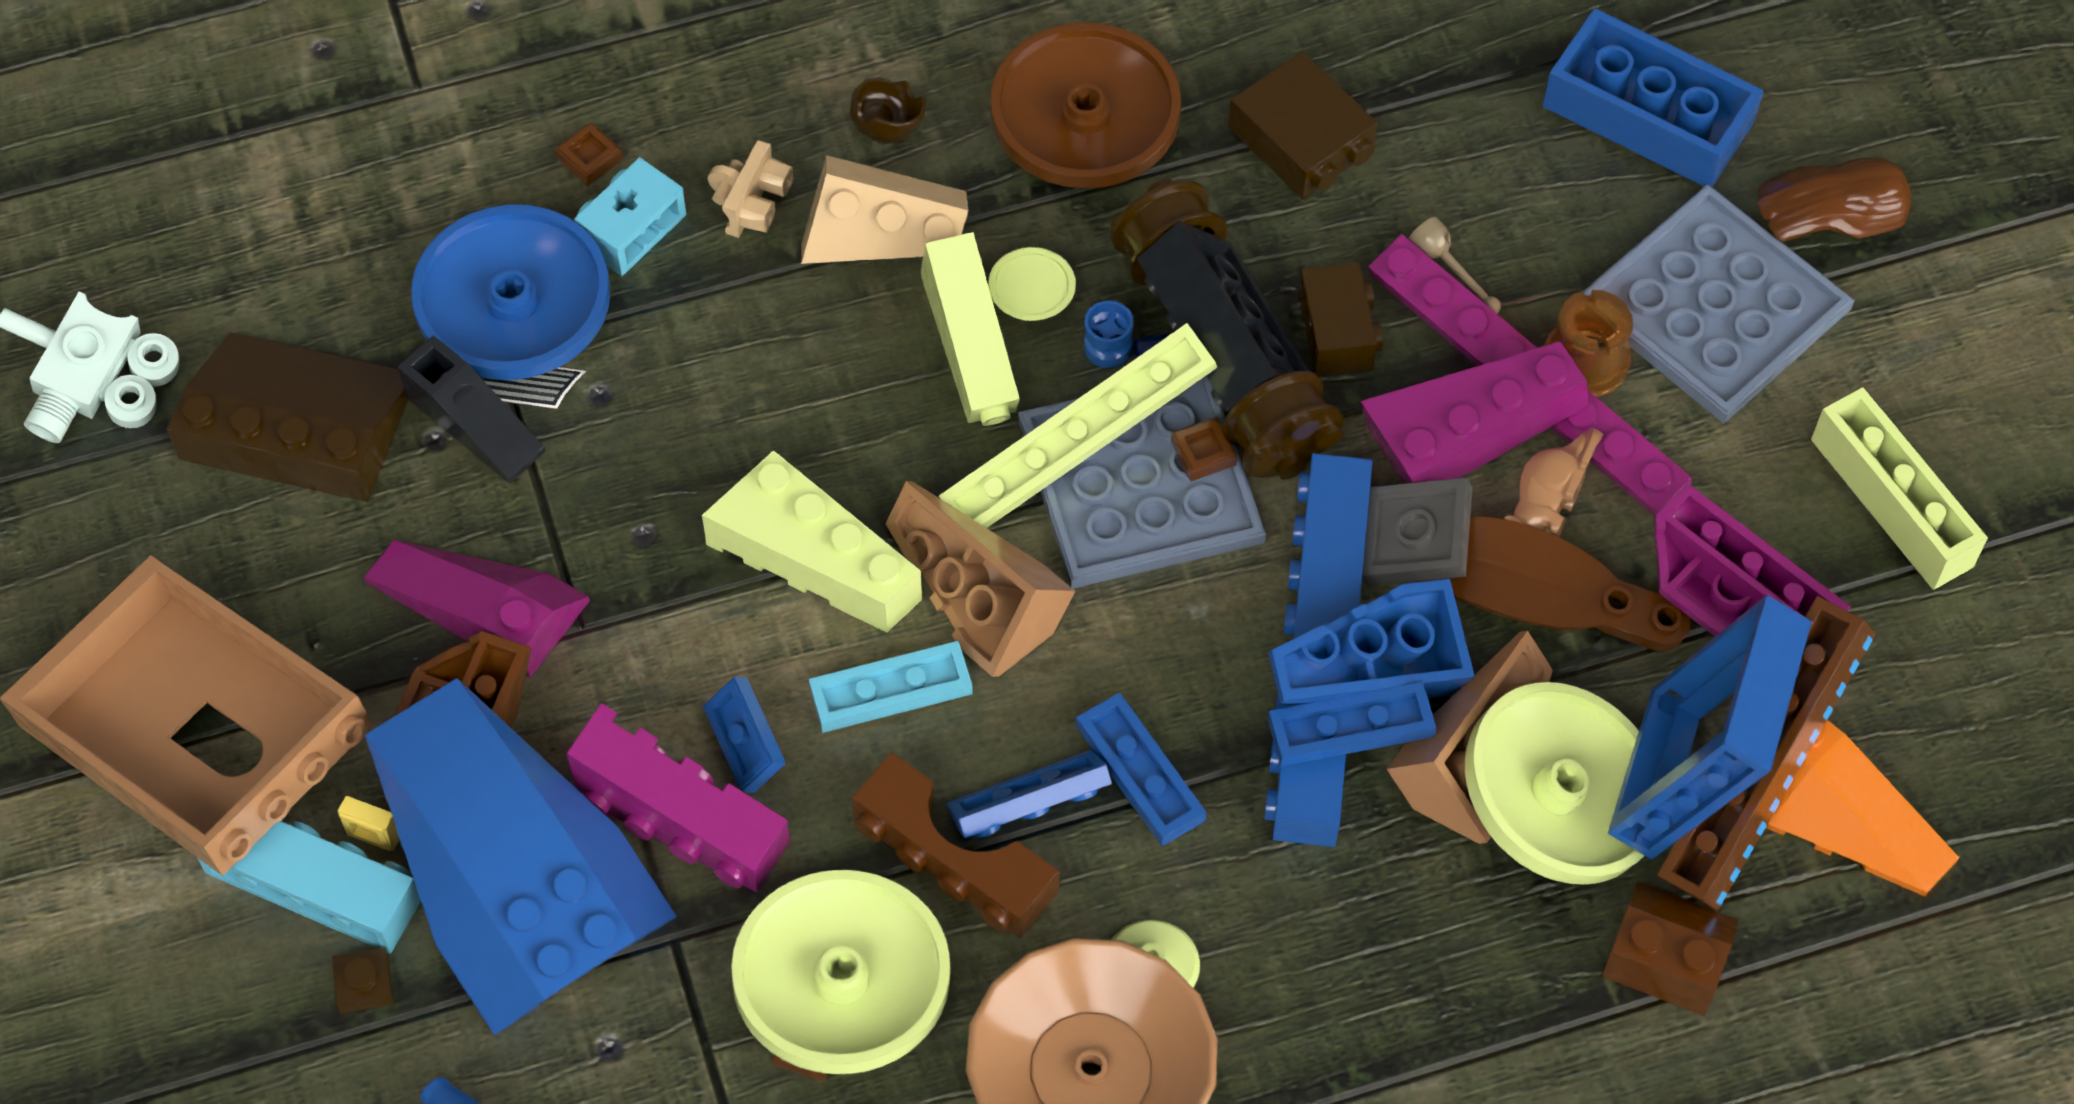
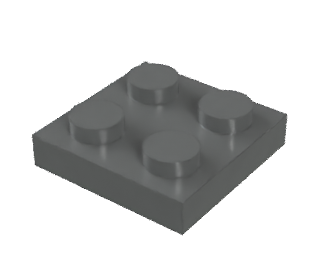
M1467 478L1370 487L1362 577L1368 585L1466 577L1473 490Z

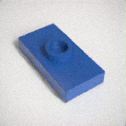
M734 676L703 705V708L739 789L744 793H755L786 762L746 677Z

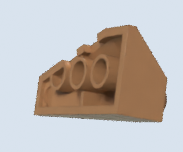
M1528 630L1519 632L1475 674L1473 679L1462 686L1433 714L1436 724L1434 737L1406 742L1387 768L1393 780L1415 811L1478 844L1487 843L1491 836L1474 809L1466 783L1465 755L1472 730L1480 717L1503 695L1524 685L1549 682L1553 672Z

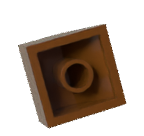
M1637 882L1602 977L1705 1016L1732 947L1739 920Z

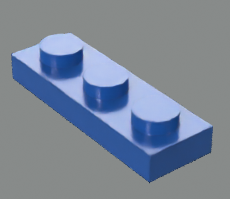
M1423 681L1271 710L1268 715V723L1280 767L1432 738L1436 732V724Z
M1120 692L1076 717V728L1094 753L1107 765L1109 774L1161 847L1206 821L1207 812Z
M1088 750L946 803L951 822L964 838L969 836L976 838L985 837L997 832L1001 827L1000 825L1018 818L1033 819L1040 817L1049 811L1050 806L1066 800L1082 801L1091 798L1098 792L1099 788L1110 785L1112 782L1107 765L1092 750Z

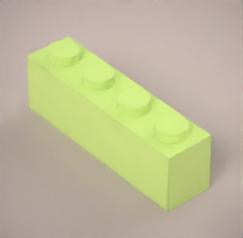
M1862 387L1825 407L1821 412L1811 441L1929 586L1935 590L1972 569L1988 537L1868 392Z

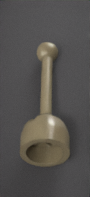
M1437 217L1427 219L1413 231L1408 240L1431 259L1441 257L1476 297L1495 313L1500 311V301L1496 297L1488 296L1448 252L1451 245V235Z

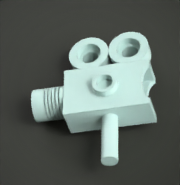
M78 292L57 331L6 308L0 314V328L46 348L29 378L33 393L38 394L39 397L27 416L24 426L38 437L53 443L61 442L77 412L93 419L102 401L105 402L109 417L117 425L125 428H137L145 425L153 418L157 408L153 387L167 384L176 376L179 370L178 350L173 341L164 335L155 333L146 334L138 338L140 327L137 317L130 315L126 318H120L105 314L90 305L86 294ZM150 351H158L162 354L161 359L156 362H148L144 359V356ZM128 360L132 375L117 378L125 362ZM133 392L139 395V399L133 404H126L121 401L122 396Z

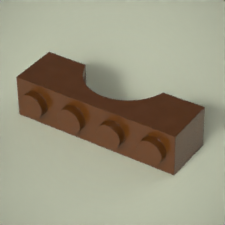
M892 752L852 797L854 823L864 836L874 842L883 840L896 850V855L907 867L916 872H920L923 869L938 880L937 883L944 893L955 901L962 902L964 899L980 910L983 920L999 932H1005L1007 929L1020 939L1059 893V870L1018 841L994 851L973 852L954 846L944 839L936 830L930 818L934 806L933 781Z

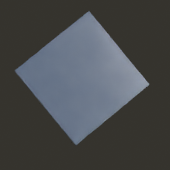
M1707 184L1579 294L1577 304L1725 424L1852 309L1855 300Z
M1207 376L1041 490L1071 588L1074 589L1265 543L1266 533L1235 444L1230 442L1237 455L1236 466L1191 482L1171 444L1172 432L1218 417L1223 427L1226 417L1224 411L1212 398L1211 391L1214 388ZM1077 399L1019 412V424L1023 437Z

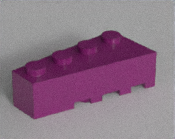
M1556 342L1361 401L1365 424L1370 434L1402 483L1408 484L1461 478L1589 406L1586 378L1562 343Z
M601 703L567 752L575 788L603 814H609L622 821L625 828L636 837L646 841L654 838L668 845L671 853L688 864H695L698 861L713 869L715 875L727 885L734 888H741L744 885L758 893L790 843L787 819L729 783L724 784L721 790L714 786L713 778L703 769V766L687 756L684 760H679L678 763L672 760L656 744L658 738L641 727L635 735L629 733L613 722L618 713Z

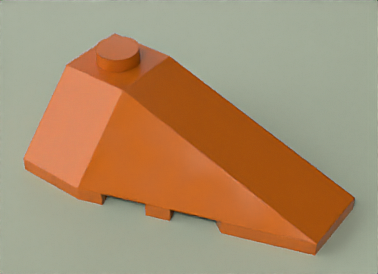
M1829 720L1824 724L1766 826L1767 829L1783 836L1785 832H1788L1814 843V849L1827 855L1835 852L1863 865L1865 871L1923 896L1935 886L1959 859L1958 855L1848 736Z

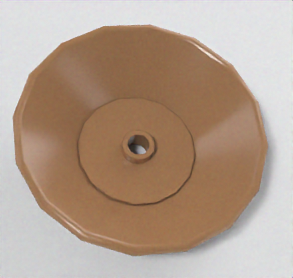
M1072 938L1028 952L990 984L969 1024L966 1073L977 1104H1207L1216 1086L1218 1039L1200 994L1167 960L1121 940ZM1087 1063H1095L1101 1068V1071L1091 1076L1085 1074L1081 1068Z

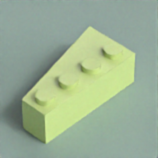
M774 450L702 515L706 545L720 552H723L725 549L740 556L745 564L761 572L763 569L779 575L788 580V585L804 593L809 590L828 599L831 606L886 633L922 600L921 571Z

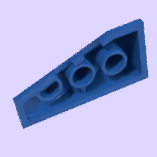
M1450 579L1402 584L1385 595L1367 604H1362L1350 610L1347 614L1325 625H1320L1268 653L1280 703H1312L1422 681L1428 699L1447 697L1454 694L1475 677Z

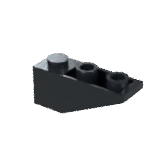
M434 335L397 366L406 398L509 484L546 452L541 442L473 368Z

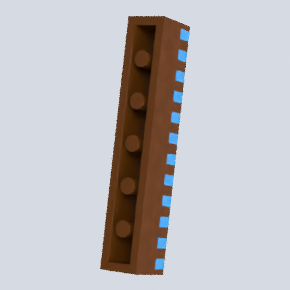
M1819 596L1816 597L1805 618L1812 622L1771 771L1677 840L1657 876L1673 887L1718 911L1876 635L1864 619Z

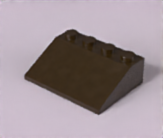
M229 332L185 386L167 431L179 460L368 502L408 399L406 398L398 369Z

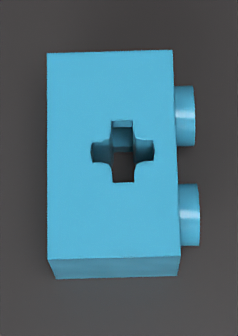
M639 157L628 169L620 170L613 177L610 185L595 200L587 201L580 208L574 221L584 228L595 240L604 256L606 266L620 276H623L687 215L683 187Z

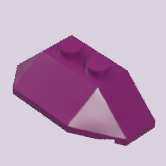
M1688 483L1655 516L1654 527L1659 594L1715 637L1766 595H1769L1804 617L1817 596L1848 612L1851 608L1850 605Z

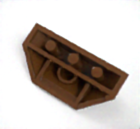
M480 631L469 637V641L448 649L416 667L394 716L457 678L512 729L518 715L531 648Z

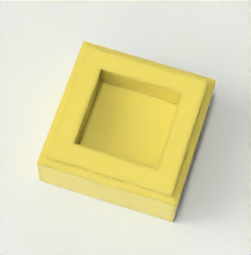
M345 796L338 809V814L346 834L387 851H394L400 839L392 813Z

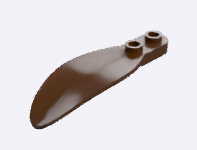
M1470 516L1466 577L1446 578L1451 581L1455 599L1485 611L1519 622L1559 630L1597 628L1606 634L1656 651H1669L1676 648L1683 641L1690 628V617L1659 593L1617 579L1603 564L1577 546L1546 531L1516 521L1484 516ZM1423 580V581H1418V582H1426V581H1434V580ZM1608 599H1619L1623 603L1624 609L1613 608L1609 604ZM1657 615H1667L1672 620L1673 625H1662L1658 621Z

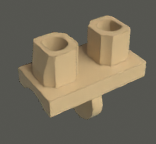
M757 140L745 165L738 160H732L729 167L718 165L711 169L707 180L709 185L715 190L712 197L713 201L716 204L723 205V212L729 219L725 228L726 234L739 238L744 227L767 233L774 220L776 211L775 202L761 198L763 191L782 197L787 195L793 183L792 166L772 158L771 144Z

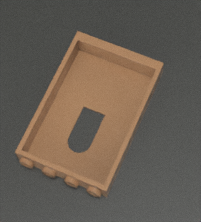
M151 555L0 697V700L20 728L222 876L236 862L242 860L249 853L251 847L275 823L281 821L287 815L289 809L313 785L319 783L325 777L327 771L351 747L357 745L362 740L364 734L373 726L370 717L356 694ZM208 703L258 738L263 744V755L259 763L248 773L237 777H227L216 772L170 738Z

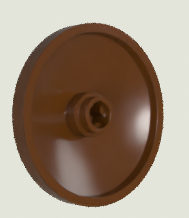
M1079 22L1058 25L1040 31L1022 41L1006 56L996 72L992 84L991 119L1000 145L1021 168L1042 180L1061 186L1100 188L1116 185L1139 176L1163 157L1171 146L1179 126L1181 93L1177 77L1171 65L1157 48L1148 41L1116 26Z

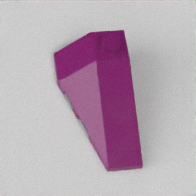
M397 540L390 544L364 576L365 583L465 641H469L468 638L478 632L484 631L529 646L531 654L526 676L529 678L535 673L590 601L589 596L546 572Z

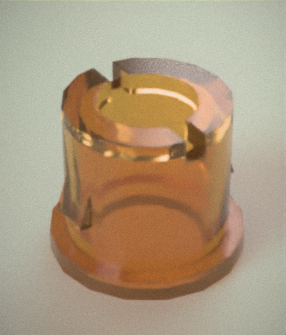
M1592 290L1591 295H1583V291L1573 294L1564 302L1558 316L1556 328L1549 333L1544 346L1561 342L1586 378L1587 390L1595 397L1613 392L1624 382L1630 368L1631 345L1629 341L1633 330L1632 314L1626 303L1616 295L1606 291ZM1597 339L1605 343L1606 350L1600 351Z

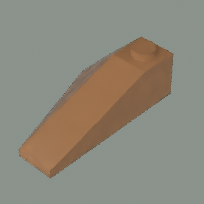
M913 481L905 482L887 519L886 526L905 558L921 571L933 592L929 597L937 611L945 612L955 629L951 635L955 641H959L961 650L992 677H999L1054 634L1075 590L1044 564Z

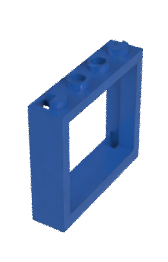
M1766 595L1652 688L1607 834L1648 858L1653 859L1771 771L1812 621ZM1671 689L1679 694V697L1677 698L1667 691ZM1734 693L1723 732L1689 757L1699 720Z

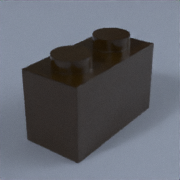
M1360 263L1301 269L1298 297L1314 373L1321 377L1373 371L1376 351H1382L1383 335L1380 322H1372L1370 310L1374 309V292L1371 281H1363Z

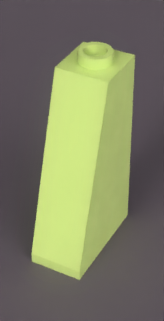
M971 232L925 243L921 277L968 423L981 421L983 426L1007 421L1011 418L1010 413L1016 412L1020 398L974 233Z

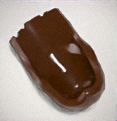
M1877 157L1859 158L1835 166H1799L1758 187L1759 199H1757V205L1764 220L1769 221L1768 226L1776 238L1782 242L1824 230H1832L1855 238H1864L1892 231L1904 225L1912 203L1910 187L1903 170L1894 162Z

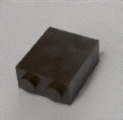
M1303 51L1233 97L1230 101L1228 128L1302 200L1316 190L1323 191L1329 188L1336 181L1339 174L1352 165H1362L1371 157L1375 150L1378 122Z

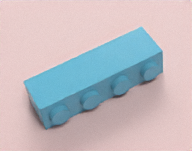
M281 821L275 823L251 847L249 853L242 860L236 862L223 876L198 858L206 874L376 948L386 947L387 952L390 954L421 902L413 875L405 867L391 861H387L384 865L368 859L367 855L355 845L340 841L338 845L321 839L320 834L313 828L297 821L292 822L291 825Z

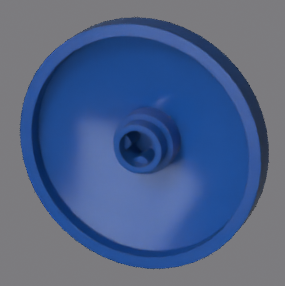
M503 205L469 214L439 233L428 245L418 261L412 280L411 297L416 321L425 341L434 335L467 362L482 378L517 380L542 375L566 364L592 342L604 323L608 312L610 283L605 259L599 246L591 235L578 223L558 212L542 207Z

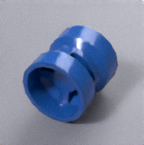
M1102 301L1089 308L1085 315L1084 352L1087 359L1094 365L1102 368H1114L1122 365L1132 353L1133 316L1130 310L1116 301Z

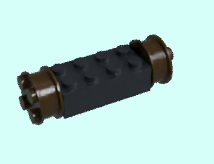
M1168 178L1158 180L1147 189L1146 194L1135 200L1112 220L1111 241L1116 250L1128 255L1131 259L1129 270L1133 279L1138 284L1147 286L1157 298L1162 300L1169 312L1166 314V319L1172 329L1176 331L1188 323L1216 362L1218 368L1206 375L1214 388L1211 391V395L1215 403L1224 412L1228 413L1224 421L1223 431L1230 442L1240 445L1244 451L1243 466L1247 473L1257 478L1279 475L1282 480L1291 479L1305 469L1306 463L1312 459V453L1320 454L1326 448L1335 445L1343 437V431L1341 430L1343 415L1337 407L1326 404L1322 397L1323 383L1317 374L1308 370L1230 241L1226 240L1227 225L1220 215L1209 211V196L1205 188L1194 181L1172 182Z

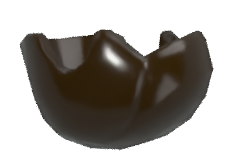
M882 77L868 78L854 90L851 96V117L857 129L871 140L879 144L899 143L913 134L918 128L925 114L926 99L925 96L914 97L910 91L909 83L905 80L891 82Z

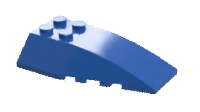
M457 678L365 734L420 901L430 925L429 928L434 943L494 1036L538 1008L543 1001L629 945L633 946L677 917L618 826Z

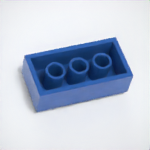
M1594 8L1551 70L1543 107L1702 186L1708 184L1713 187L1753 126L1764 90Z

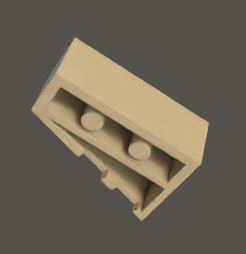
M826 155L802 240L801 264L923 257L925 243L962 234L969 211L966 191Z

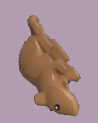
M1591 428L1565 447L1547 449L1532 456L1525 464L1520 477L1519 502L1514 510V515L1508 514L1503 519L1526 524L1560 537L1565 517L1559 513L1562 509L1571 512L1584 483L1589 461L1603 433Z

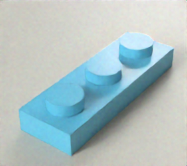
M959 641L809 679V687L822 733L973 694L972 682Z

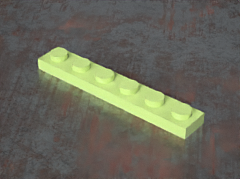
M1186 323L943 492L939 497L974 521L988 528L1218 368L1216 362L1188 323Z

